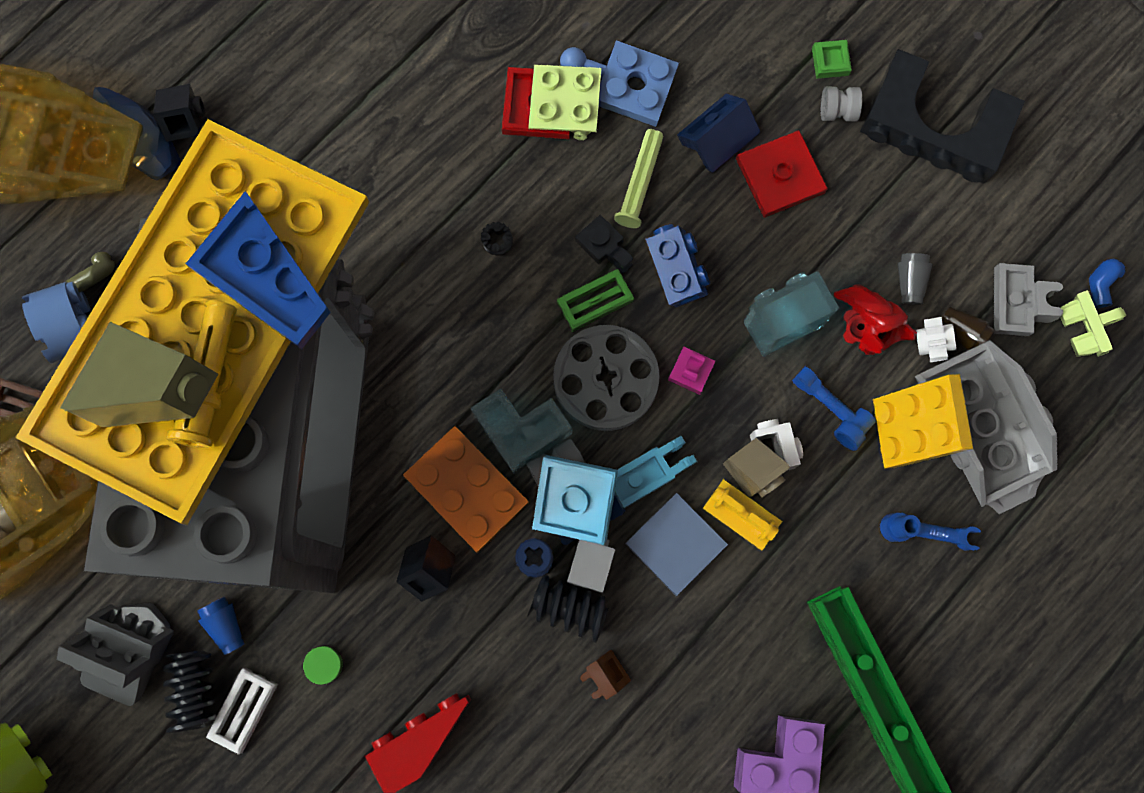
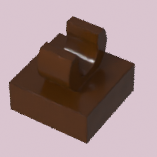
M611 649L585 667L587 671L580 677L582 682L592 678L598 689L591 694L593 699L600 698L603 695L607 700L617 694L631 681Z

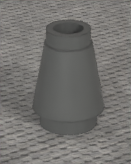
M921 253L902 254L901 262L897 263L902 304L922 305L933 264L930 263V255Z

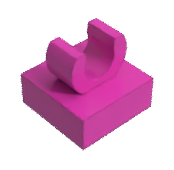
M683 346L668 381L700 395L715 361Z

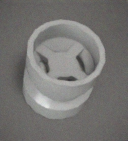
M824 87L821 98L822 121H834L842 116L845 121L857 122L862 108L861 88L848 87L843 92V90H839L837 87Z

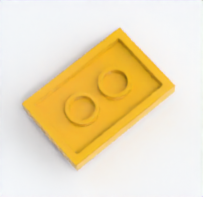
M948 374L873 399L884 469L897 468L973 449L960 374Z

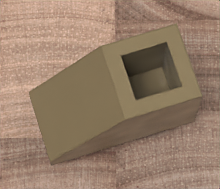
M757 438L723 463L749 498L757 492L763 497L786 481L781 474L790 468L786 461Z

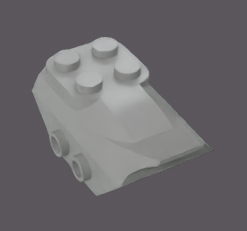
M989 340L916 375L915 378L918 384L948 374H960L973 449L951 454V458L955 465L965 473L981 507L988 505L998 514H1001L1035 497L1043 477L1057 470V433L1053 427L1051 413L1046 407L1042 406L1035 393V383L1024 372L1022 366Z

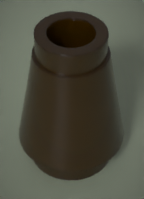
M949 307L942 317V324L953 325L955 339L967 350L987 342L995 332V329L988 325L990 322L960 310H955L952 307Z

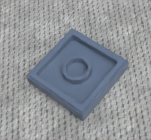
M677 493L625 543L675 596L728 545Z

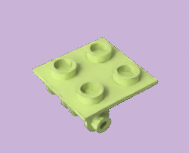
M534 65L528 128L571 131L574 133L573 137L577 140H585L588 134L597 132L602 68Z

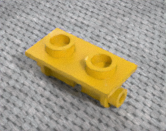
M724 479L703 507L704 510L761 551L769 540H773L779 531L778 527L783 522Z

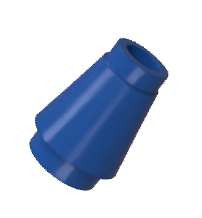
M225 596L197 610L201 618L198 622L219 649L222 650L224 655L244 645L233 603L228 604Z

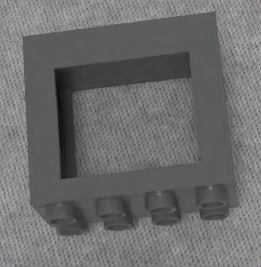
M140 218L138 234L147 218ZM337 259L318 293L331 313L302 349L290 342L188 525L181 524L98 481L84 571L187 582L335 593L337 574L341 570L344 558L369 336L372 335L373 327L367 324V320H373L375 314L374 310L366 305L364 295L354 294L351 289L354 284V278L345 271L342 259Z

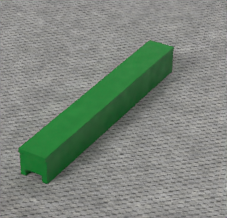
M838 586L807 601L901 793H952L849 587L841 588Z

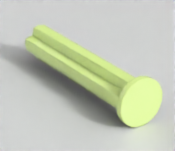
M648 129L645 133L621 212L616 213L614 220L622 226L639 228L641 225V220L638 217L663 140V133L660 131Z

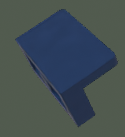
M725 94L679 132L677 136L683 146L698 152L707 171L714 172L757 136L760 129L746 99Z

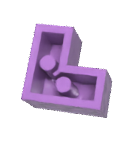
M778 715L775 753L738 748L734 787L740 793H819L825 724L815 720Z

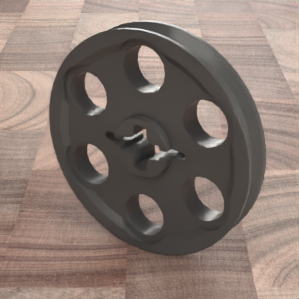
M615 325L593 326L575 334L562 347L554 366V389L563 410L577 423L594 430L613 431L632 425L649 410L658 391L659 368L653 351L640 336L626 328ZM614 336L620 337L625 341L626 348L622 353L613 354L606 347L607 340ZM579 344H585L592 350L591 358L585 362L577 361L572 356L573 348ZM600 359H603L604 367L608 374H615L616 376L612 379L610 386L612 397L609 396L608 387L605 386V383L596 379L601 376L602 363ZM643 361L647 363L650 368V374L644 379L635 378L630 372V367L634 362ZM568 377H576L581 381L582 389L575 395H569L562 389L563 381ZM626 394L636 395L640 399V408L635 412L625 411L621 407V398ZM592 402L602 403L607 410L605 417L600 420L589 418L586 413L587 406Z

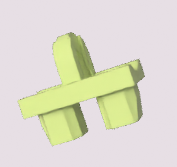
M1088 290L1077 294L1074 301L1061 307L1063 314L1060 318L1064 327L1083 321L1088 332L1070 340L1077 357L1094 353L1099 357L1113 349L1104 327L1123 320L1126 316L1124 309L1120 307L1098 315Z

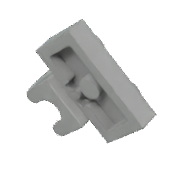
M1005 263L996 265L994 267V334L1030 336L1034 333V322L1050 323L1058 320L1062 316L1063 310L1060 307L1049 305L1046 298H1050L1054 292L1061 291L1063 285L1059 282L1037 281L1034 283V266Z

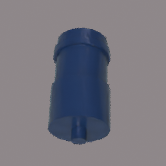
M528 539L521 543L516 551L517 566L528 577H543L552 568V550L543 540Z

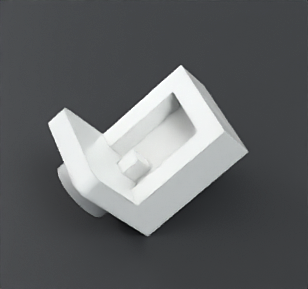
M778 419L757 424L758 429L750 434L751 441L755 438L758 440L771 438L775 453L790 466L788 470L801 465L800 459L803 458L802 445L798 437L794 438L790 422L779 424Z

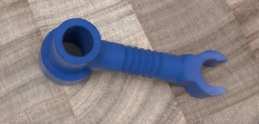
M805 366L792 380L799 389L809 395H813L822 404H825L830 411H833L842 420L840 426L834 431V436L843 446L856 451L866 440L865 434L876 423L875 417L863 408H859L854 413L843 402L838 400L835 395L830 393L822 385V381L818 379L816 374Z
M904 513L887 514L880 523L881 534L890 542H903L910 537L917 536L956 544L964 551L978 550L980 548L970 545L967 541L968 533L981 532L976 527L954 529L921 523L916 516Z

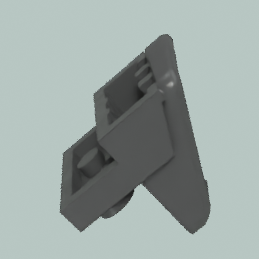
M153 603L128 604L121 607L110 604L87 617L85 630L59 646L56 660L72 666L75 670L82 671L80 681L84 687L124 705L132 706L141 699L155 666L160 663L168 643L174 634V630L170 629L169 622Z

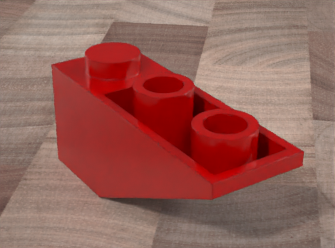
M456 693L437 704L440 712L427 718L423 712L404 724L407 728L406 732L395 738L392 732H389L371 743L374 750L367 754L365 758L384 793H396L422 777L471 701L469 695L460 699Z

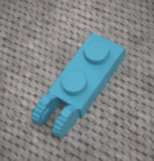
M682 436L659 449L658 447L653 448L618 469L615 492L624 508L675 479V475L697 462L694 455L683 458L678 464L670 468L664 459V456L679 450L686 443Z

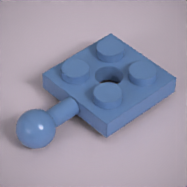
M617 40L607 66L587 59L585 53L576 47L566 49L560 58L561 66L602 68L599 107L655 127L657 126L679 64L678 62ZM637 77L644 82L645 87L641 90H634L629 87L627 81L630 78Z

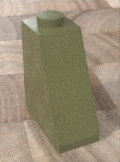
M109 322L60 408L100 427L194 418L216 380L218 373L183 353Z

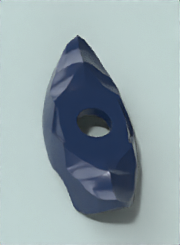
M104 87L94 88L93 100L101 126L116 152L127 164L154 180L164 178L180 166V158L173 142H166L156 117L147 108ZM135 124L141 125L143 127L142 136L136 141L127 140V129Z

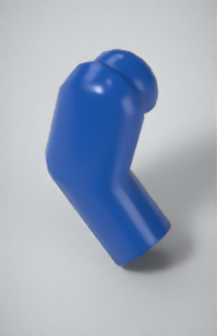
M1117 259L1103 261L1089 277V285L1095 308H1104L1113 304L1109 287L1118 277L1122 278L1125 274L1124 264Z

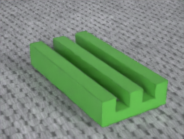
M617 269L558 298L557 304L568 321L570 329L574 332L632 303L634 297L620 271ZM614 281L617 282V286L571 309L569 308L568 304ZM623 293L624 296L575 320L574 316Z

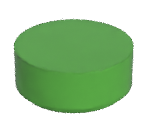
M328 646L312 649L306 655L303 663L306 677L311 682L320 685L337 679L343 667V661L339 652Z

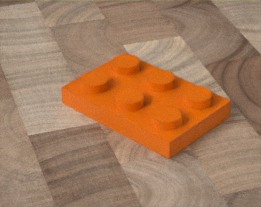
M456 426L446 433L403 474L476 553H479L529 504L527 499Z

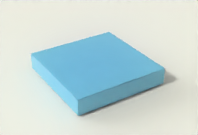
M548 455L544 456L532 529L604 545L607 541L618 470Z

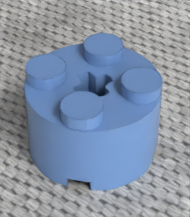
M67 281L22 296V299L26 301L22 303V307L30 331L35 341L41 340L42 343L47 345L48 349L41 352L50 363L64 358L88 318L85 313L91 311L85 294L78 291L74 282L68 283Z

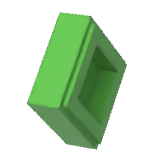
M847 40L815 42L813 44L812 53L816 79L850 75L852 69Z

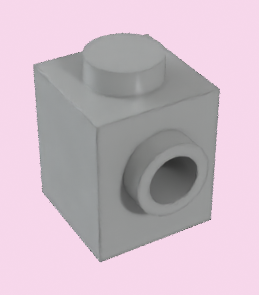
M579 540L567 583L603 593L615 552L614 548L608 547L610 541L607 540L602 545Z

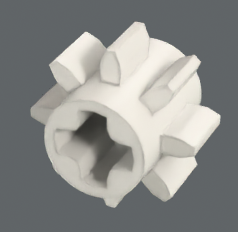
M942 317L925 319V328L916 329L919 355L929 354L930 362L948 360L947 351L956 350L953 325H943Z

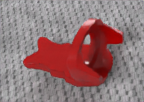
M860 284L834 292L833 297L851 305L852 309L862 315V319L868 323L859 344V349L865 354H880L898 341L914 340L916 338L917 332L907 324L908 315L897 304L887 301L878 293L872 292ZM887 332L882 340L877 336L879 333Z

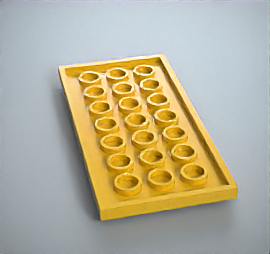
M209 119L205 122L16 436L22 442L185 525H188L291 342L198 275L185 263L246 191L313 288L319 293L369 204L366 195ZM206 301H222L237 308L216 392L220 394L222 403L221 408L216 409L213 415L208 436L213 440L211 448L192 447L167 440V432L174 429L176 420L100 427L60 408L109 322L193 359L206 309Z

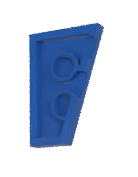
M246 191L185 263L198 275L300 349L306 345L331 313Z

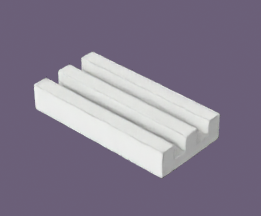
M242 668L206 738L237 754L243 753L278 684L265 679V677L253 673L248 668ZM247 680L253 682L225 736L220 735ZM260 686L263 687L264 690L237 742L232 741Z

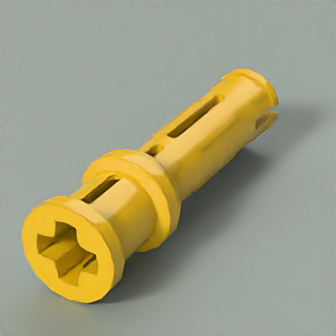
M217 300L206 301V309L193 359L218 373V376L194 418L176 420L174 429L169 430L166 439L169 441L198 448H211L213 440L208 436L214 411L221 408L222 403L220 394L216 392L234 316L237 313V308L234 305Z

